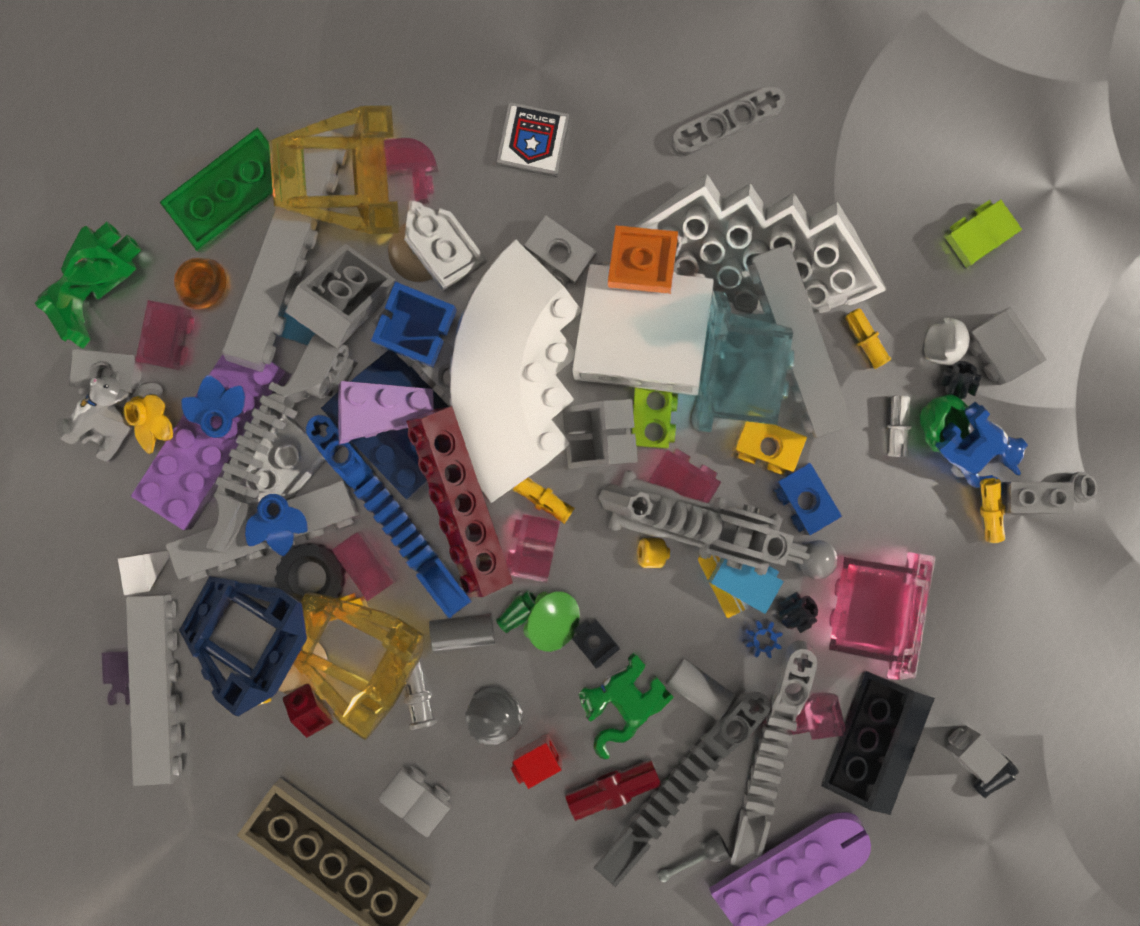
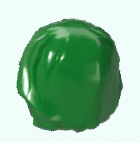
M954 395L938 396L928 402L921 411L920 425L925 433V441L933 452L941 453L935 444L945 442L942 430L950 422L961 430V438L964 439L971 433V423L964 412L969 406L962 399Z

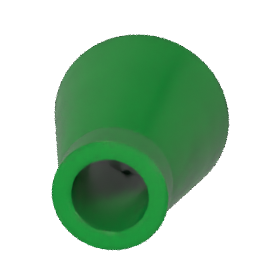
M529 590L525 593L520 592L505 611L496 618L499 627L505 633H509L511 630L527 623L529 614L536 604L537 597Z

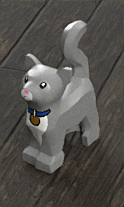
M117 371L110 377L103 376L91 379L89 394L77 403L72 415L68 419H59L55 423L60 439L71 445L76 443L79 438L83 444L95 441L101 448H98L94 455L104 462H108L121 446L124 438L133 429V426L125 419L124 407L115 405V403L122 401L129 395L127 391L121 389L119 384L120 374ZM154 382L142 383L136 388L133 397H145L148 394L161 396L163 389Z

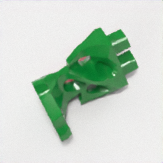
M107 221L96 231L88 226L80 229L62 264V277L49 285L37 297L38 300L35 302L36 307L48 316L61 340L65 342L71 340L82 349L91 340L84 326L86 322L83 316L84 300L91 292L99 300L127 279L137 269L132 259L141 251L136 240L129 235H126L115 244L122 236Z

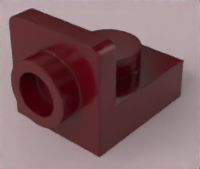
M310 684L303 685L282 699L290 722L306 738L334 723L330 713L316 699Z

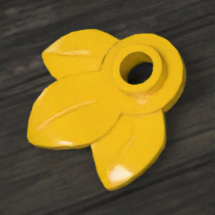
M149 394L146 397H133L124 406L125 419L130 425L134 426L135 437L148 454L153 453L156 439L168 441L173 438L172 424L163 414L165 404L154 394Z

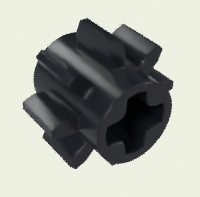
M958 361L954 364V367L946 365L940 385L946 386L945 391L948 395L965 399L968 393L973 396L976 395L982 375L977 374L976 367L970 362Z
M795 592L780 603L782 607L779 612L780 619L788 629L797 627L799 633H803L812 628V625L818 621L815 618L818 615V607L810 596H803L801 598L800 594Z

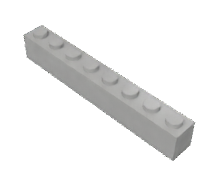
M307 124L222 351L226 361L263 372L266 364H271L276 350L273 343L276 335L281 336L285 328L286 317L283 316L296 290L294 288L298 277H303L307 267L306 253L308 249L312 250L317 240L318 232L315 231L319 220L323 221L326 216L328 203L325 202L329 192L334 193L336 189L339 164L344 165L347 159L349 148L345 145L343 134Z

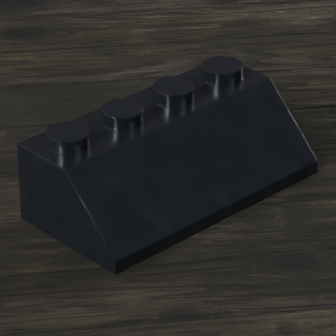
M866 671L822 787L870 811L891 815L935 698Z

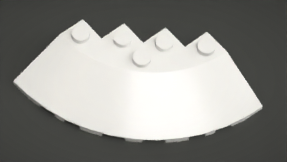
M708 174L680 190L634 226L638 228L678 231L674 272L677 275L685 276L698 273L714 279L711 301L713 302L714 298L734 303L737 310L751 313L754 310L763 311L758 298L763 293L759 283L753 284L748 266L752 265L751 259L753 257L788 244L792 250L813 312L819 311V313L830 311V308L846 304L850 306L886 290L860 238L838 202L809 217L793 192L766 208L751 183L724 199Z
M514 240L495 258L480 282L476 284L471 292L472 295L466 309L463 310L459 319L453 355L450 359V406L453 407L481 491L489 503L494 502L548 464L570 444L551 419L574 400L556 374L573 361L575 356V350L560 330L578 316L582 310L565 287L517 240Z

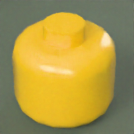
M642 538L637 548L639 565L642 568H662L666 564L667 559L669 560L670 548L667 547L666 542L662 538Z

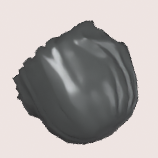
M500 687L483 688L475 692L465 712L466 725H468L470 736L478 740V743L485 745H497L512 739L523 725V710L514 696Z

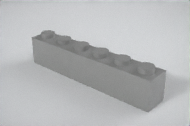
M788 244L753 257L751 259L752 265L748 266L749 274L753 284L759 283L763 295L758 297L764 314L770 313L774 325L769 326L774 343H780L784 355L780 356V361L785 374L791 373L795 385L790 386L796 404L802 403L805 415L801 416V420L806 433L812 432L813 437L819 438L853 426L790 245Z
M344 480L287 500L289 507L299 509L304 514L308 525V531L300 534L294 533V539L304 535L306 540L324 535L323 528L334 525L336 530L354 524L352 518L359 516L350 488ZM278 505L269 507V513L274 516L277 515L279 512ZM257 512L247 515L240 531L225 553L206 548L215 527L166 544L178 580L188 577L189 583L207 577L206 571L217 567L218 571L221 572L237 566L235 562L237 559L247 557L249 562L266 556L264 550L270 548L266 540L255 546H248L246 541L245 528L247 521Z
M171 594L133 595L126 597L133 786L168 785L178 779V775L182 773V758L177 756V744H180L181 728L179 725H176V713L180 709V698L178 694H175L174 682L178 681L179 669L178 664L174 663L173 651L177 649V634L172 632V619L176 618L175 601H171Z

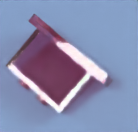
M908 552L905 567L844 557L841 578H838L835 584V596H837L836 609L832 610L829 621L830 627H832L829 650L889 662L887 678L896 680L916 679L936 557Z

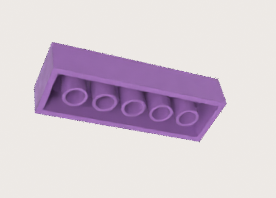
M222 354L209 375L220 381L226 391L240 385L245 392V406L241 414L232 419L231 430L223 437L213 438L202 431L200 424L189 421L183 414L173 430V438L165 442L131 497L180 529L191 530L217 491L219 485L215 483L217 478H222L225 473L222 470L224 463L229 464L232 458L229 456L231 449L236 450L239 443H236L238 436H243L246 432L243 429L246 421L251 423L254 416H251L254 408L258 410L262 405L259 402L262 395L269 396L276 393L268 389L271 382L285 386L292 375L274 362H271L270 365L266 364L263 372L226 361ZM219 416L213 418V427L219 428L222 425V419Z

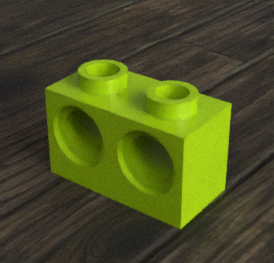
M634 387V428H631V434H635L637 447L668 449L669 443H675L676 424H670L671 412H677L678 393ZM658 393L663 397L664 405L661 409L653 410L648 406L647 397L649 394ZM654 423L660 426L662 436L659 440L651 441L645 436V428L648 424Z

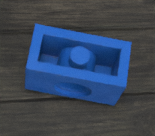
M805 463L795 469L794 472H790L775 481L778 488L774 492L783 506L788 504L794 514L790 517V520L799 533L804 531L805 535L810 536L842 517L811 463ZM803 492L810 493L813 498L811 507L806 510L802 509L798 504V497Z

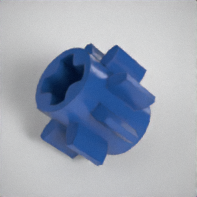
M756 620V628L753 631L750 629L745 630L750 635V641L745 642L744 645L746 647H755L754 657L757 658L761 652H765L766 656L770 659L772 658L771 651L774 648L782 649L777 643V638L781 637L783 633L781 631H771L774 627L772 621H769L766 627H764L760 621ZM767 631V637L771 640L769 644L763 643L759 647L760 642L756 639L757 635H764Z

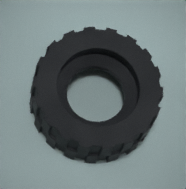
M307 543L291 548L286 555L281 557V562L277 564L275 569L277 572L274 576V582L277 584L276 588L284 590L302 603L303 612H316L332 605L341 596L343 586L346 584V569L342 565V559L335 554L336 552L333 549H329L322 544ZM307 562L319 564L326 574L324 586L314 593L301 590L295 579L298 568Z

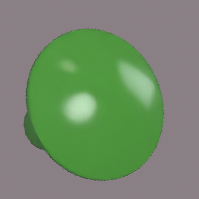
M541 592L536 598V604L529 614L523 631L525 637L529 638L536 648L552 652L564 647L574 636L575 632L573 629L579 624L580 619L579 607L575 599L565 592Z

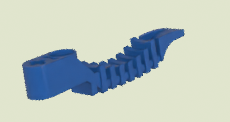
M316 415L312 417L306 426V433L309 439L329 465L349 487L354 489L355 492L353 493L355 496L365 502L364 507L369 512L374 513L375 516L373 518L375 521L383 525L382 530L386 535L393 538L391 542L395 547L401 549L398 552L403 558L408 560L406 564L410 569L418 572L416 577L449 619L453 617L454 614L471 603L472 600L451 574L445 562L438 557V552L429 545L428 539L420 533L422 531L411 521L413 519L408 513L403 511V506L393 498V493L384 486L383 480L374 474L375 470L365 461L352 442L339 444V427L327 416ZM322 424L327 427L325 429L327 432L325 437L319 435L321 432L319 427ZM346 447L349 453L347 460L343 463H337L335 459L337 450Z

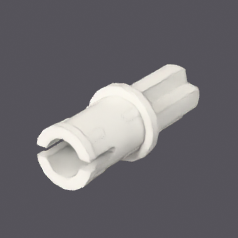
M894 395L891 398L890 425H887V428H890L888 456L891 457L909 456L908 439L909 429H912V426H909L910 397L906 395Z

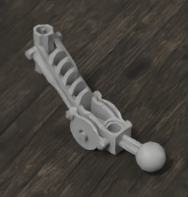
M631 470L625 471L620 486L610 483L607 488L601 489L599 500L602 502L603 509L612 511L608 527L616 532L617 530L620 531L621 527L654 537L675 539L700 547L698 555H701V558H710L711 554L728 559L727 566L740 570L743 564L755 567L754 572L761 576L763 574L766 575L770 562L782 566L786 565L787 560L798 563L801 571L812 579L827 578L837 567L838 556L835 549L829 543L822 540L810 541L804 546L794 543L793 535L779 531L783 519L780 515L774 513L770 518L758 515L759 508L744 504L743 510L727 506V501L722 497L715 498L713 505L682 496L672 489L636 479L637 474H634V471ZM724 522L737 525L732 543L719 540Z

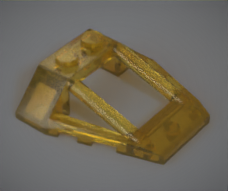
M392 105L359 106L269 140L274 206L365 234L400 233L398 201H389L385 139L394 138ZM355 124L352 136H312ZM303 149H352L355 195L307 196ZM357 207L361 217L319 208Z
M305 593L301 603L307 640L293 665L301 675L305 674L317 690L315 692L321 700L325 699L335 711L333 715L338 722L366 740L391 711L423 654L424 634L400 618L386 612L322 594ZM331 617H335L383 642L382 646L387 648L370 682L313 653ZM318 670L362 693L353 697L349 704Z

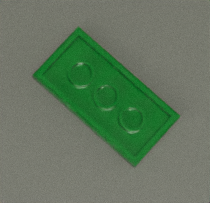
M257 127L160 201V204L195 250L200 252L282 190L290 169Z

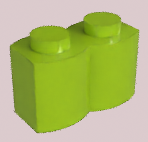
M1001 199L994 204L991 200H988L974 210L977 214L976 217L970 221L963 217L949 227L952 233L946 237V240L966 268L1022 230Z

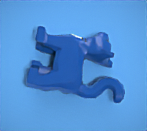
M977 402L972 403L964 410L974 430L963 439L960 437L961 430L950 422L942 430L945 442L935 444L943 456L959 468L965 476L967 483L974 488H981L980 481L983 479H1000L993 475L978 476V473L997 455L1002 464L1019 476L1021 472L1018 465L1024 459V451L1028 446L1023 438L1007 436L1002 427L989 421L987 418L990 413L983 405L980 406ZM1001 481V496H1002V494H1003V483H1002V481Z

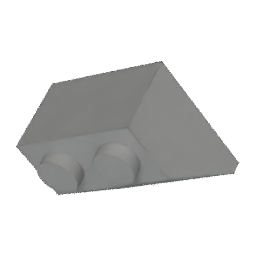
M1011 307L993 314L968 332L970 335L968 349L975 357L979 356L986 365L983 368L984 372L992 382L997 381L999 385L1012 381L1047 360Z

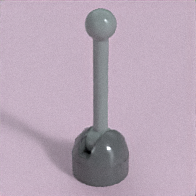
M718 835L706 843L703 854L670 870H661L658 873V878L662 882H667L670 876L707 858L713 862H723L731 858L729 850L721 835Z

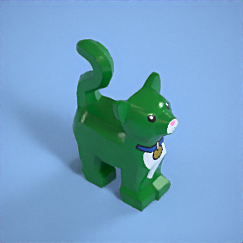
M634 653L628 657V666L608 676L599 687H584L578 693L581 706L587 713L586 718L590 722L600 716L609 703L614 705L625 721V726L622 730L608 728L599 732L594 738L593 748L601 759L606 760L610 757L609 751L605 746L608 741L619 743L628 741L650 716L660 712L674 698L657 677H654L649 682L650 688L647 691L641 693L633 683L643 672L646 665Z

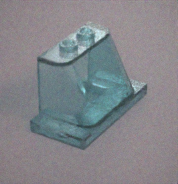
M713 291L699 394L696 396L694 409L698 431L711 432L713 418L777 425L781 400L787 399L789 391V381L785 380L787 369H792L794 363V350H791L792 328L731 313L726 292Z

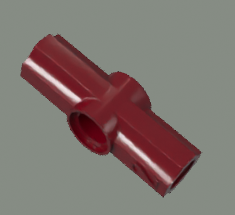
M650 759L624 771L615 770L595 779L594 783L565 794V798L574 820L577 821L604 809L613 810L629 803L633 797L662 785Z

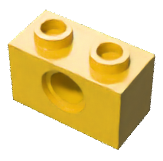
M747 415L744 418L732 451L739 453L738 459L753 465H755L756 460L768 464L767 470L784 476L786 471L794 472L807 437ZM765 438L772 439L776 444V450L771 456L765 455L761 451L760 445Z

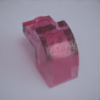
M412 138L384 140L386 167L390 177L412 175L415 201L429 204V195L434 194L433 176H427V173L439 172L437 162L431 150L422 142Z
M812 693L800 714L797 715L796 732L792 731V735L810 732L812 740L842 736L845 731V723L838 696L833 693Z

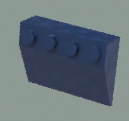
M391 350L386 351L350 381L432 389L412 366L409 367L397 353ZM433 390V410L449 407ZM337 392L321 409L338 426ZM409 428L397 431L393 429L368 438L364 436L352 439L351 441L406 500H410L427 484L426 477L418 465L419 457L415 446L408 437ZM435 438L434 445L436 450L438 451L439 442Z

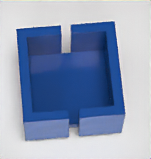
M395 281L385 305V309L393 314L392 319L386 315H381L371 341L378 346L434 368L444 343L439 338L440 334L447 336L457 309L452 304Z

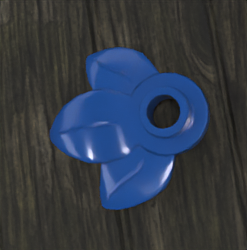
M207 375L199 386L197 398H182V410L189 421L200 424L202 431L206 435L220 438L229 433L233 424L232 419L243 411L245 392L240 385L226 391L220 381ZM216 416L222 419V425L219 428H214L212 425V420Z
M268 494L259 501L257 513L247 521L245 528L248 546H255L266 540L267 544L277 554L284 556L293 545L294 533L300 534L308 531L307 520L299 509L289 507L287 500L283 496ZM272 503L277 504L279 507V512L275 516L271 515L268 510Z

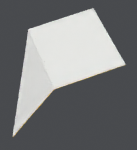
M168 550L118 559L124 595L150 591L170 557Z

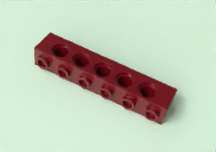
M453 407L437 408L407 420L406 423L409 428L408 437L417 451L419 457L418 465L426 477L429 486V497L438 511L440 517L439 525L447 537L450 546L449 554L459 571V581L462 589L469 597H485L512 584L513 581ZM435 438L439 442L438 451L436 450L434 445ZM446 468H447L448 471H449V479H448V480H447L446 477H445V469H446ZM456 498H458V500H459V508H458V510H457V508H456V506H455V500H456ZM467 527L470 532L468 539L465 534ZM477 556L479 557V561H480V564H479V567H478V568H477V566H476V558H477Z

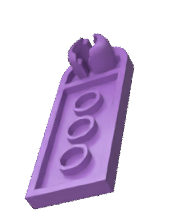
M840 812L827 815L709 888L711 895L733 926H766L859 869L870 855V838L855 814Z

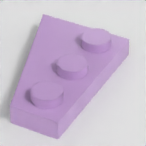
M341 381L338 385L339 444L364 436L365 438L376 436L378 433L393 429L397 431L408 428L407 420L433 410V389Z

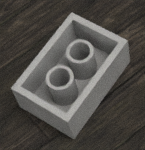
M344 244L297 286L285 312L338 349L383 305L396 279Z

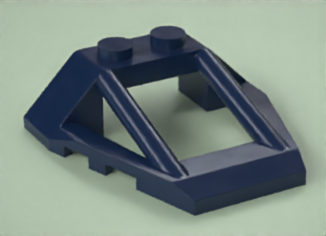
M209 576L179 629L192 656L199 660L203 668L201 673L204 679L210 681L215 700L235 716H240L276 695L307 640L302 603L284 590ZM249 596L270 602V604L266 608ZM231 600L276 629L254 669L209 640ZM210 655L236 673L231 672L226 680Z

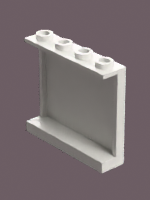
M610 263L589 264L572 368L574 380L698 396L714 279L698 273L685 276L677 275L674 272L671 294L609 288Z

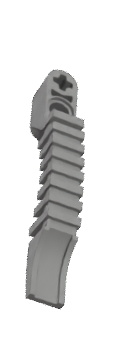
M315 334L310 340L288 385L280 386L271 382L268 389L276 393L269 396L262 395L259 401L262 405L258 410L254 408L251 414L254 418L251 423L246 421L243 428L246 432L243 436H238L236 443H239L236 450L231 449L229 456L232 458L229 464L224 463L222 468L225 473L222 478L218 477L215 483L219 485L214 494L218 503L219 517L206 548L225 553L234 541L252 507L234 499V496L237 492L254 499L258 498L260 492L240 485L243 478L258 484L261 476L246 470L249 465L259 469L262 468L264 462L253 456L256 451L267 455L269 448L260 444L262 439L265 438L274 442L277 436L267 430L271 425L281 430L284 429L286 423L277 419L280 413L295 419L298 413L293 410L295 403L312 396L323 399L330 393L348 358V345L343 343L337 349Z
M795 641L786 650L775 694L771 695V708L766 716V723H763V735L759 737V749L755 752V764H752L751 778H748L747 782L748 790L747 793H744V805L740 811L737 835L729 861L732 865L744 867L763 854L771 824L769 814L773 815L775 811L772 798L777 799L778 790L776 784L780 785L782 778L780 770H784L785 766L783 757H787L789 752L787 743H792V731L796 732L797 715L800 714L809 698L817 669V658L813 647L808 642ZM802 654H806L807 659H802L801 663H797L796 658H801ZM792 683H798L802 686L800 691L795 694H789L785 689Z

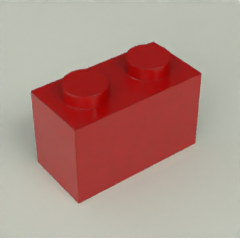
M547 733L514 752L513 766L511 767L512 773L519 784L524 782L528 789L562 771V759Z

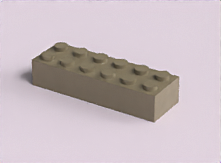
M282 778L271 787L237 834L240 839L359 926H406L427 898L431 888Z

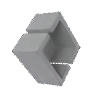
M632 399L598 401L566 406L563 409L565 435L593 433V439L568 441L570 443L566 447L568 469L638 462L635 434H631L630 428H634Z

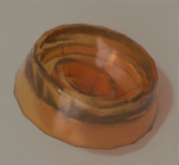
M191 258L177 269L174 285L179 299L185 306L192 309H206L214 305L222 297L226 288V275L223 267L215 260L210 258Z

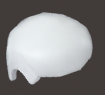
M943 318L945 323L930 326L925 338L924 353L926 359L930 362L952 365L960 361L966 354L970 335L963 322L953 318Z

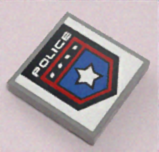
M509 102L497 164L557 176L570 114Z

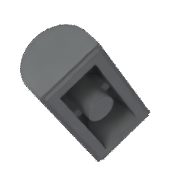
M492 613L429 621L430 641L433 652L495 645Z

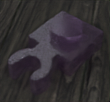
M128 651L103 652V684H112V689L107 696L108 704H117L116 696L118 693H122L125 696V704L129 705Z

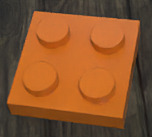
M616 225L608 287L671 294L678 231Z

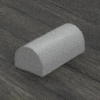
M684 658L666 682L668 686L716 720L722 717L735 697L734 693Z

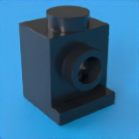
M586 618L573 629L576 635L572 637V640L596 669L620 650V646L596 618L591 622ZM597 636L600 639V644L597 647H591L588 644L590 637Z

